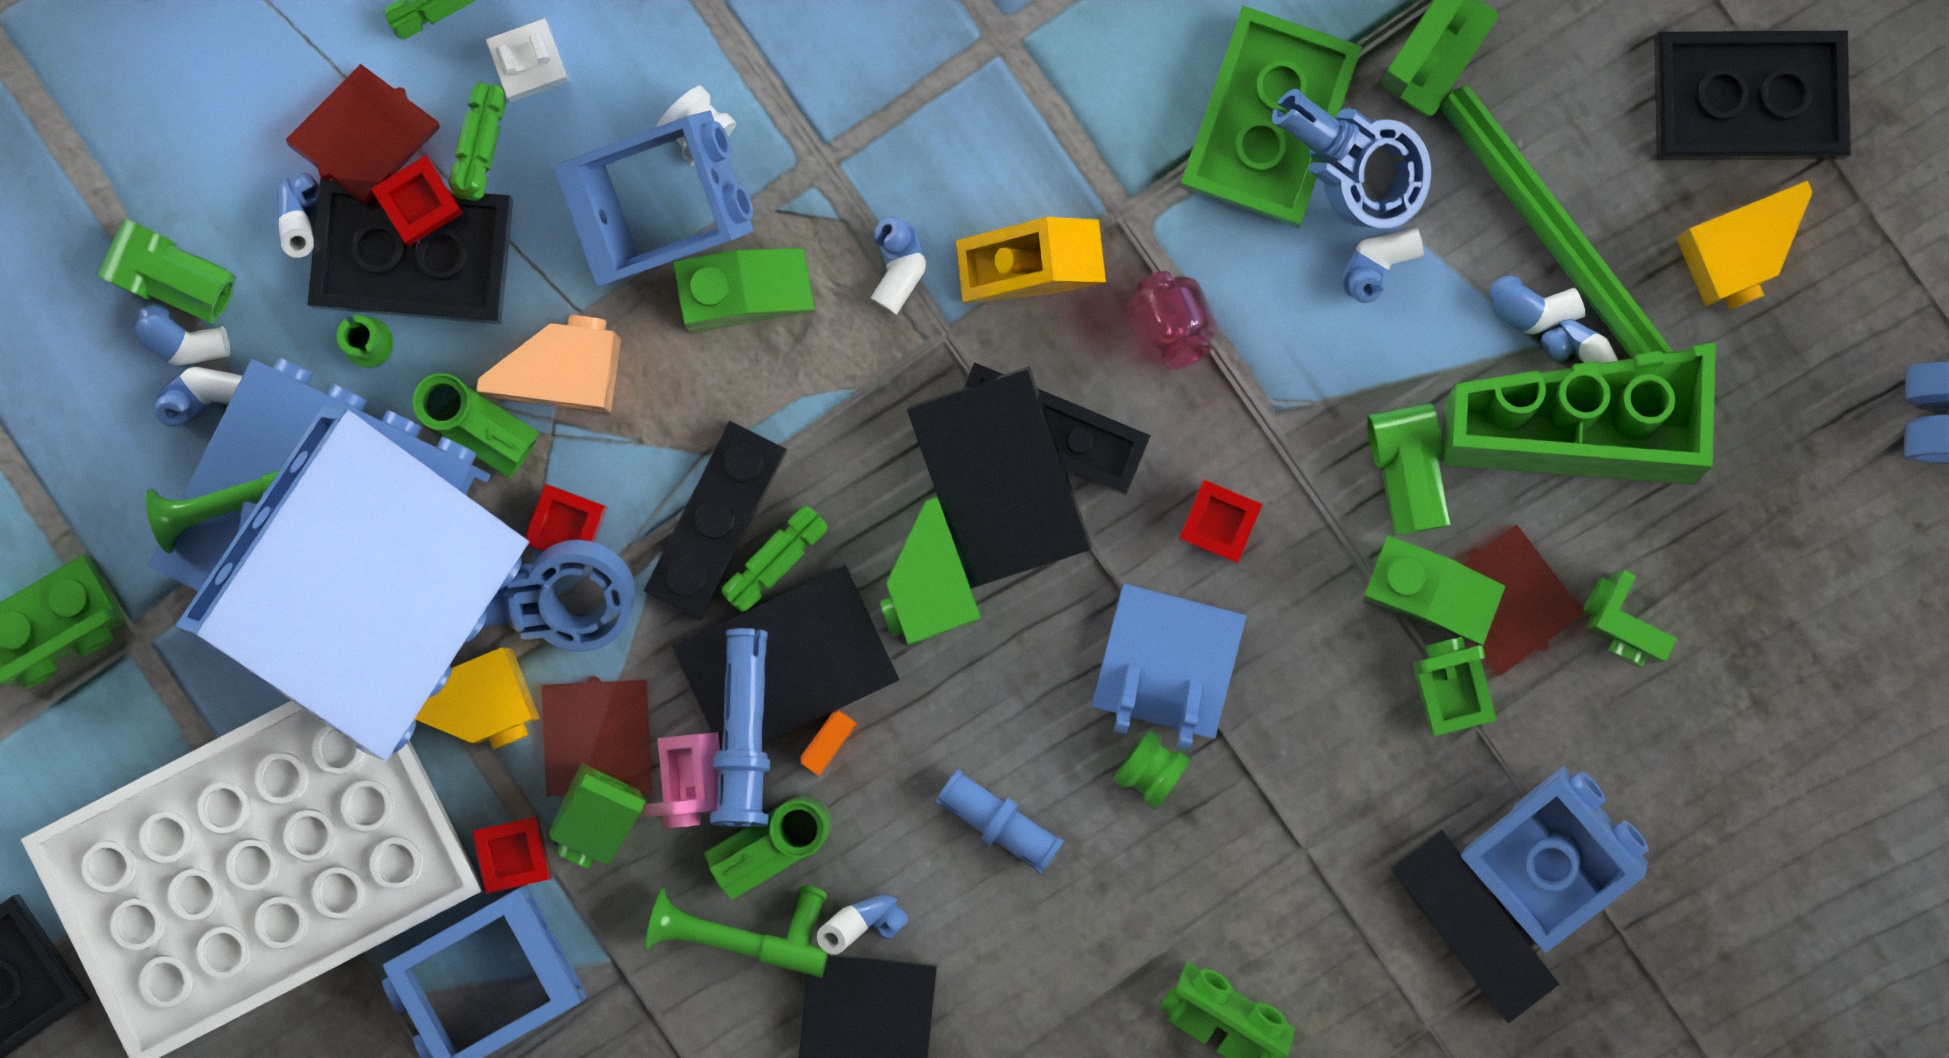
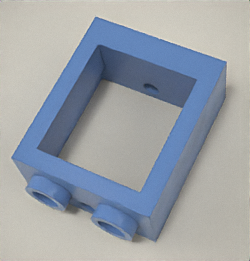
M711 110L686 116L553 165L597 287L754 232L750 222L753 215L751 200L745 188L735 180L728 160L731 155L728 136L722 125L714 121ZM685 137L717 228L638 255L606 165Z
M528 885L516 889L382 965L388 975V978L382 981L384 991L395 1010L399 1014L407 1011L415 1024L419 1034L413 1037V1041L421 1058H483L589 997ZM504 916L550 1001L457 1053L411 968Z

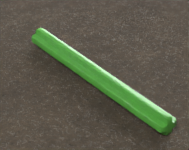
M1464 85L1450 93L1440 105L1441 112L1629 356L1634 358L1637 354L1662 351V353L1674 352L1469 86Z

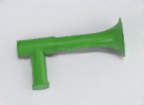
M280 470L262 475L260 479L186 500H168L160 497L154 489L147 490L145 495L147 516L158 544L167 554L173 553L176 539L191 526L211 518L241 510L243 502L258 504L263 492L267 491Z
M663 886L656 898L645 939V952H648L653 945L662 941L682 940L759 959L761 963L822 978L828 953L822 950V948L810 945L822 903H825L827 894L813 886H800L798 891L799 899L787 938L785 939L770 934H757L687 914L671 903L667 898L666 888Z

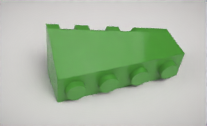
M1716 342L1693 345L1691 349L1669 353L1656 351L1637 354L1631 359L1598 364V361L1574 364L1569 369L1545 373L1532 371L1457 383L1444 403L1441 465L1695 485L1713 467Z

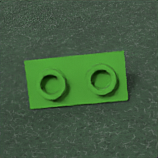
M1188 961L1183 966L1176 988L1172 987L1159 1008L1169 1015L1167 1022L1175 1025L1204 1044L1207 1043L1217 1027L1226 1031L1227 1033L1216 1051L1226 1058H1287L1296 1029L1288 1024L1286 1018L1276 1008L1262 1002L1254 1003L1233 990L1230 982L1218 972L1208 968L1199 969Z

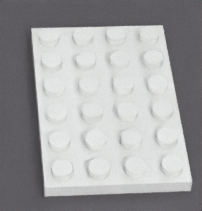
M291 700L21 839L129 1058H161L485 890L410 740L401 750L392 753L386 762L362 752L356 748V743Z

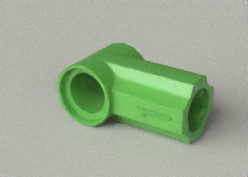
M123 219L96 276L146 300H150L152 296L214 325L218 317L224 313L233 295V287L237 276L203 258L195 257L175 248L177 243L134 222Z
M435 373L425 377L416 386L414 391V412L427 428L476 452L475 458L510 480L522 466L540 436V432L465 385L458 377L448 373ZM441 388L457 390L461 397L459 412L447 421L432 419L428 412L430 396Z
M1428 403L1368 414L1367 431L1371 454L1376 469L1378 471L1382 470L1394 536L1450 526L1438 460L1442 458V439L1438 418L1433 405Z
M803 795L791 798L767 814L768 826L745 827L703 853L710 871L721 889L726 892L731 900L736 899L802 858L813 855L822 847L832 831V818L829 809L821 800ZM804 810L815 818L818 827L817 835L813 841L798 843L787 835L784 826L788 812Z

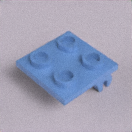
M1123 583L1091 707L1116 713L1113 730L1116 733L1127 734L1130 717L1178 729L1177 749L1190 751L1193 734L1215 739L1247 615Z

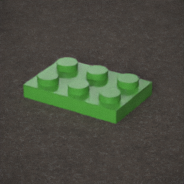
M1242 5L1179 187L1299 228L1317 177L1309 172L1308 168L1311 162H1322L1310 157L1309 147L1283 128L1273 124L1271 120L1272 112L1274 109H1278L1286 115L1288 111L1279 106L1277 102L1285 93L1296 88L1303 92L1305 97L1335 118L1341 110L1362 46Z

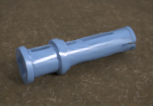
M755 629L726 630L727 664L722 751L716 752V757L713 758L712 768L719 772L717 810L710 813V824L728 827L768 826V815L762 812L764 773L770 771V760L767 759L768 754L762 752V721L764 711L765 654L768 632L757 630L755 634Z

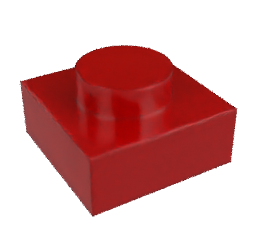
M426 155L371 188L402 240L408 246H411L463 214V211L435 166Z
M1203 480L1178 540L1237 564L1263 504Z
M545 484L525 535V539L530 541L528 546L544 551L554 544L568 540L595 542L608 507Z
M539 816L473 831L486 894L552 879Z

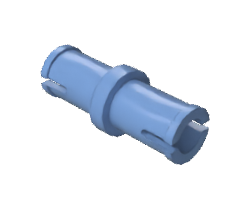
M957 769L939 794L935 803L945 807L983 833L980 840L990 847L996 842L1042 875L1064 840L1060 837H1055L1016 809L1019 804L1008 797L1005 802L964 775L963 771Z

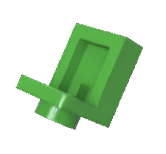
M1626 570L1613 572L1609 580L1601 576L1591 590L1584 606V611L1591 614L1585 629L1612 642L1608 652L1631 665L1643 668L1646 660L1651 663L1666 662L1677 638L1620 610L1636 575Z
M1463 636L1426 645L1428 658L1414 661L1412 666L1431 736H1438L1496 721L1495 711L1481 659L1485 658L1483 646L1465 648Z

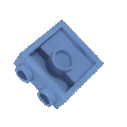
M1564 765L1519 800L1510 813L1465 847L1461 854L1463 860L1545 954L1645 877L1649 864L1643 856L1649 851V848L1638 830L1626 820L1616 825L1600 807L1606 802V798L1596 782L1583 771L1573 776Z

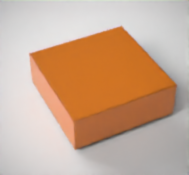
M840 710L834 711L801 755L800 763L817 776L822 775L858 726V723Z

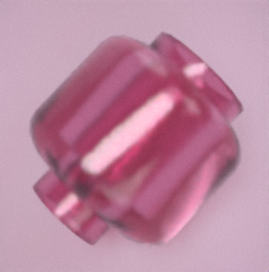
M1168 271L1157 272L1141 280L1136 286L1138 293L1128 302L1124 315L1140 353L1147 362L1164 365L1167 370H1178L1191 366L1206 357L1211 351L1210 342L1215 338L1218 322L1199 283L1194 278L1187 276L1172 277Z

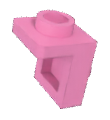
M718 732L657 738L663 802L645 804L638 818L661 816L662 829L701 825L699 812L717 810L719 772L712 768L713 758L716 757V752L720 751Z

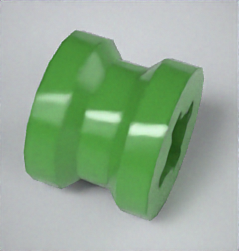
M1148 729L1128 755L1112 781L1122 788H1135L1143 794L1144 803L1156 810L1172 790L1191 758L1181 751L1170 752L1161 745L1160 737Z

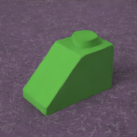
M803 248L733 250L673 261L683 321L691 334L815 311Z
M938 497L927 500L886 583L891 597L879 601L891 636L895 637L904 633L909 646L981 620Z
M1387 535L1366 589L1363 602L1456 637L1463 636L1464 640L1483 646L1505 586L1450 558Z
M580 763L548 831L549 838L559 843L555 853L589 869L594 859L609 866L645 805L646 800L640 790Z

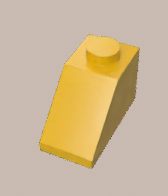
M1808 180L1694 226L1676 238L1705 307L1724 300L1728 310H1732L1765 296L1761 285L1780 274L1813 193Z
M1044 217L956 240L963 303L1058 294L1106 282L1099 219Z
M501 647L452 667L450 677L445 686L435 696L426 700L415 717V720L470 743H483L489 740L493 750L528 737L529 734L525 725L540 719L513 649Z

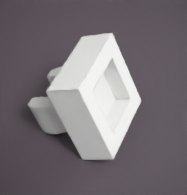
M545 18L486 39L504 92L510 103L569 82L550 26Z

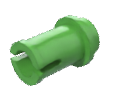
M352 315L354 319L352 323L347 318L344 319L337 328L336 338L338 345L350 361L360 367L372 368L380 366L388 360L393 352L394 339L391 330L385 323L376 318L362 315ZM369 332V341L365 345L366 351H363L359 348V340L365 333Z

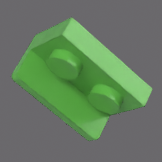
M1433 0L1377 86L1424 117H1432L1498 19L1497 11L1480 0Z
M79 556L0 602V685L17 686L21 684L24 690L35 687L59 672L55 665L56 662L75 651L79 657H84L100 650L114 640L110 631L127 622L90 556Z

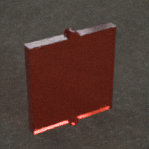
M360 64L285 140L291 149L318 168L322 180H334L366 205L375 195L371 188L396 174L440 129V125L437 120L407 98L404 88L398 87L394 89Z
M1518 525L1513 526L1481 551L1477 549L1469 551L1467 554L1468 561L1462 564L1505 586L1483 644L1485 659L1498 676L1503 675L1533 651L1547 650L1549 647L1548 640L1584 614Z
M592 676L588 679V683L542 685L546 796H565L580 763L640 790V792L652 791L647 680L601 682L599 677Z

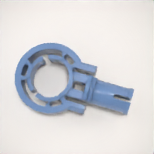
M1296 88L1288 91L1279 99L1277 104L1286 109L1288 113L1285 115L1280 110L1274 109L1271 117L1273 124L1283 128L1309 147L1310 157L1322 162H1311L1308 168L1309 172L1324 182L1327 199L1334 211L1343 220L1359 227L1386 229L1402 225L1418 212L1429 191L1431 163L1424 142L1411 127L1395 120L1368 119L1356 109H1351L1350 107L1339 111L1334 118ZM1382 146L1391 156H1403L1404 161L1398 160L1394 162L1395 180L1385 195L1386 197L1381 201L1372 202L1365 196L1361 183L1365 182L1364 169L1369 156L1375 149ZM1362 209L1388 211L1379 216L1372 217Z
M586 540L563 541L544 550L533 564L521 565L515 578L507 586L499 589L485 610L487 618L483 627L509 624L511 629L520 632V637L523 641L544 638L550 644L565 650H596L614 641L624 630L635 601L634 580L624 561L607 547ZM585 565L592 566L593 569L589 578L591 581L599 584L606 599L602 615L600 616L596 613L589 617H578L576 614L566 611L567 607L558 600L554 593L553 583L565 575H582ZM612 610L619 612L616 617L606 623L610 618Z

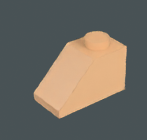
M569 315L568 325L550 323L479 377L476 391L486 398L611 414L621 338L614 331L606 330V320L588 316Z

